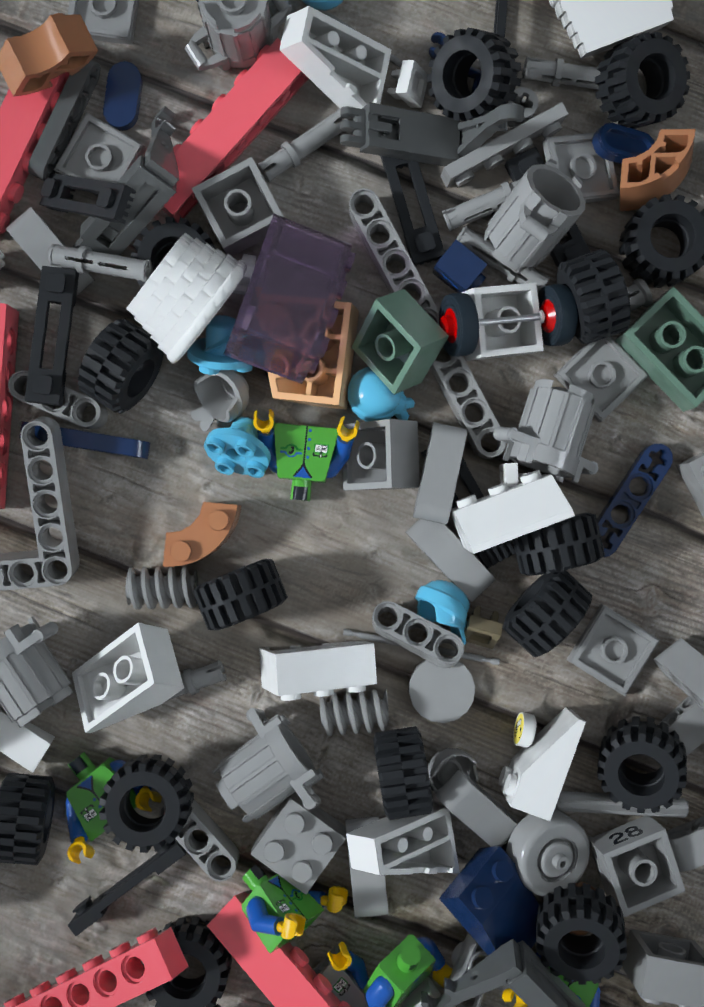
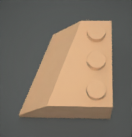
M253 294L254 303L259 315L260 334L263 337L266 352L265 361L272 398L316 407L347 410V389L351 380L354 350L351 347L356 339L359 310L350 302Z

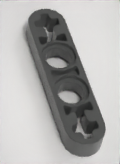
M91 60L73 76L69 75L31 155L28 165L29 174L45 181L50 173H55L54 168L69 144L98 83L101 67L97 62Z

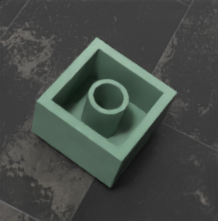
M405 289L375 299L351 348L395 395L422 383L449 335Z

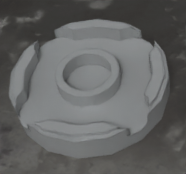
M441 655L442 657H444V658H446V659H452V657H447V656ZM425 659L415 667L410 678L408 692L413 707L422 717L431 722L448 723L458 720L468 712L474 701L475 684L472 674L462 662L459 661L451 668H442Z

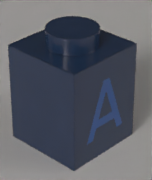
M456 239L435 264L432 273L456 293H462L482 285L487 278L482 273L488 264Z

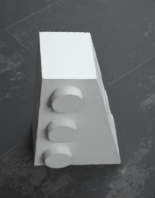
M310 6L286 16L280 51L340 109L346 106L362 109L369 102L381 103L391 49Z
M371 642L322 643L319 646L310 647L293 645L290 646V649L273 651L270 650V647L259 648L262 688L277 696H281L283 701L301 699V693L314 692V696L317 697L334 695V689L346 688V692L350 693L366 691V685L377 684L374 643Z
M433 804L431 814L389 820L386 816L346 833L352 869L377 875L460 873L451 815L444 805Z

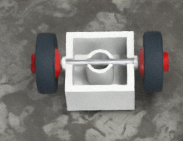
M536 282L472 288L462 293L446 295L441 302L439 311V326L449 335L444 344L446 352L454 357L465 356V361L544 351L543 343L547 346L568 344L575 335L578 322L577 305L574 295L566 285L562 284L544 286L538 293Z

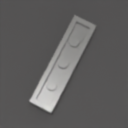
M563 102L445 166L441 174L445 186L448 188L456 183L460 187L471 181L475 177L474 173L485 167L489 171L500 165L504 161L503 157L514 151L518 155L526 151L533 145L532 141L543 135L545 139L558 133L562 129L561 124L568 115Z

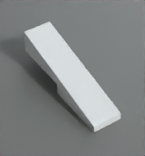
M0 706V752L33 773L55 736L30 722L20 728L16 721L11 722Z

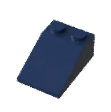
M500 846L479 848L441 895L440 901L487 955H490L501 945L512 939L517 943L523 940L532 948L536 943V916L539 906L534 894L523 885L515 863Z

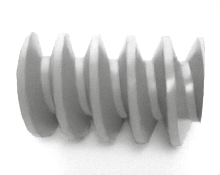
M186 565L182 567L180 575H176L174 567H169L167 575L163 576L160 566H156L153 576H150L145 566L142 567L140 576H136L134 568L129 567L125 585L127 603L129 606L132 603L136 610L141 609L144 603H146L147 608L154 609L159 601L161 608L167 609L172 601L174 607L178 609L183 606L186 600L188 607L194 608L197 604L193 594V590L198 586L197 570L194 571L193 575H190Z
M387 688L382 699H380L376 689H372L370 699H366L364 692H358L356 700L352 699L350 692H345L343 701H339L336 692H334V695H331L329 702H326L324 696L319 697L321 726L324 727L328 736H332L335 726L338 727L341 735L346 734L348 725H351L355 734H359L362 724L365 725L368 733L373 732L375 723H378L382 732L387 729L389 723Z

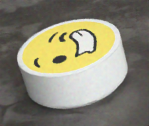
M524 712L518 714L513 730L514 745L525 748L532 745L537 728V721L533 714Z

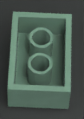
M673 286L663 293L628 327L627 331L622 332L615 340L649 374V377L685 412L696 408L704 400V317Z

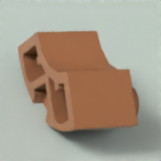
M56 13L50 15L35 30L22 36L6 39L0 50V71L13 96L27 95L52 87L53 85L50 80L65 72H69L73 76L94 58L98 49L80 14L65 15L63 13Z
M660 129L657 141L649 150L636 157L622 160L620 211L640 209L655 197L659 200L663 195L671 194L682 183L692 163L696 129Z
M203 502L200 515L190 526L181 531L166 533L163 567L195 563L216 552L234 532L242 506Z

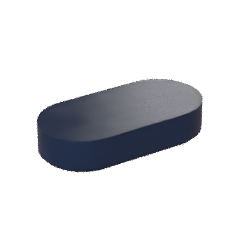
M127 61L118 62L109 70L103 106V114L110 126L119 131L129 130L136 124L143 87V79L138 68Z
M615 123L604 124L594 133L592 139L593 148L601 158L622 164V160L625 158L636 157L644 153L655 143L649 134Z

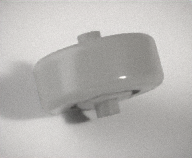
M554 809L551 821L531 814L524 817L514 828L509 838L507 855L515 863L523 885L532 893L545 896L547 893L554 894V888L558 886L565 889L568 888V883L576 884L589 861L590 844L585 830L579 823L562 811Z

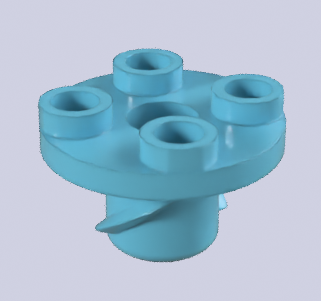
M216 315L206 327V338L197 339L188 349L187 357L192 363L199 366V371L203 374L214 375L218 374L220 370H234L245 373L252 370L255 361V349L249 343L238 340L239 323L235 318L226 315Z
M238 417L233 420L229 428H217L209 432L204 442V449L207 455L215 462L214 467L217 471L225 475H231L235 472L255 478L264 476L271 460V454L264 443L258 439L257 429L253 424L254 419Z

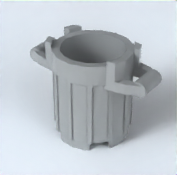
M199 0L198 9L203 26L185 46V51L199 71L218 67L225 72L231 69L230 67H251L256 62V57L265 45L271 46L273 40L279 36L278 27L284 23L286 16L293 9L289 1L272 0L279 12L271 17L268 0ZM203 43L205 49L211 48L214 55L209 59L206 58L198 45Z
M549 159L545 164L532 165L487 224L488 228L485 230L484 240L486 241L490 238L495 250L492 252V255L512 270L517 271L521 266L528 267L529 271L537 267L585 211L586 201L580 190L583 181L577 175L570 179L555 167L558 162Z
M536 380L534 388H530L518 429L514 427H497L493 432L496 440L507 443L503 460L508 461L511 459L513 462L527 468L551 474L559 482H563L565 477L572 478L571 482L576 484L579 482L581 474H596L598 464L595 461H589L581 457L596 410L595 399H593L594 395L575 385L570 384L568 390L552 387L554 380Z
M34 617L29 618V624L21 628L18 624L4 632L6 637L0 640V705L11 722L16 721L20 728L37 718L48 707L55 706L74 693L69 686L71 681L44 642V640L58 633L57 624L49 622L40 627Z
M249 709L246 717L252 722L258 734L221 760L218 767L212 771L214 775L217 773L221 774L222 779L215 784L231 810L238 806L247 813L242 817V821L249 823L253 819L257 820L295 792L303 801V806L306 809L317 808L321 803V799L316 795L312 786L324 778V775L320 768L315 769L308 753L288 727L291 723L283 714L281 716L276 714L268 720L262 709Z

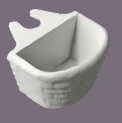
M549 0L551 7L555 8L557 19L562 22L563 29H567L569 39H572L574 48L578 49L581 59L613 49L617 44L643 33L657 31L674 20L671 10L673 8L672 0Z
M185 232L154 270L126 310L135 316L134 319L143 326L142 328L151 334L150 338L159 344L157 348L167 354L168 360L173 364L177 363L236 289L245 275L247 265L242 260L237 261L230 254H224L218 248L215 250L208 243L204 244L197 238L193 239Z

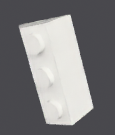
M540 470L521 476L522 483L509 487L506 482L488 489L490 495L477 499L474 494L456 501L457 507L452 508L450 512L463 548L473 554L575 515L553 475H541Z

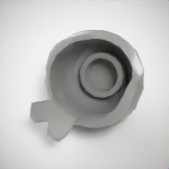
M220 370L218 374L214 375L201 373V376L194 380V390L202 406L190 413L195 421H201L200 427L204 432L208 431L215 419L220 422L229 423L240 417L249 403V386L241 372L234 370Z

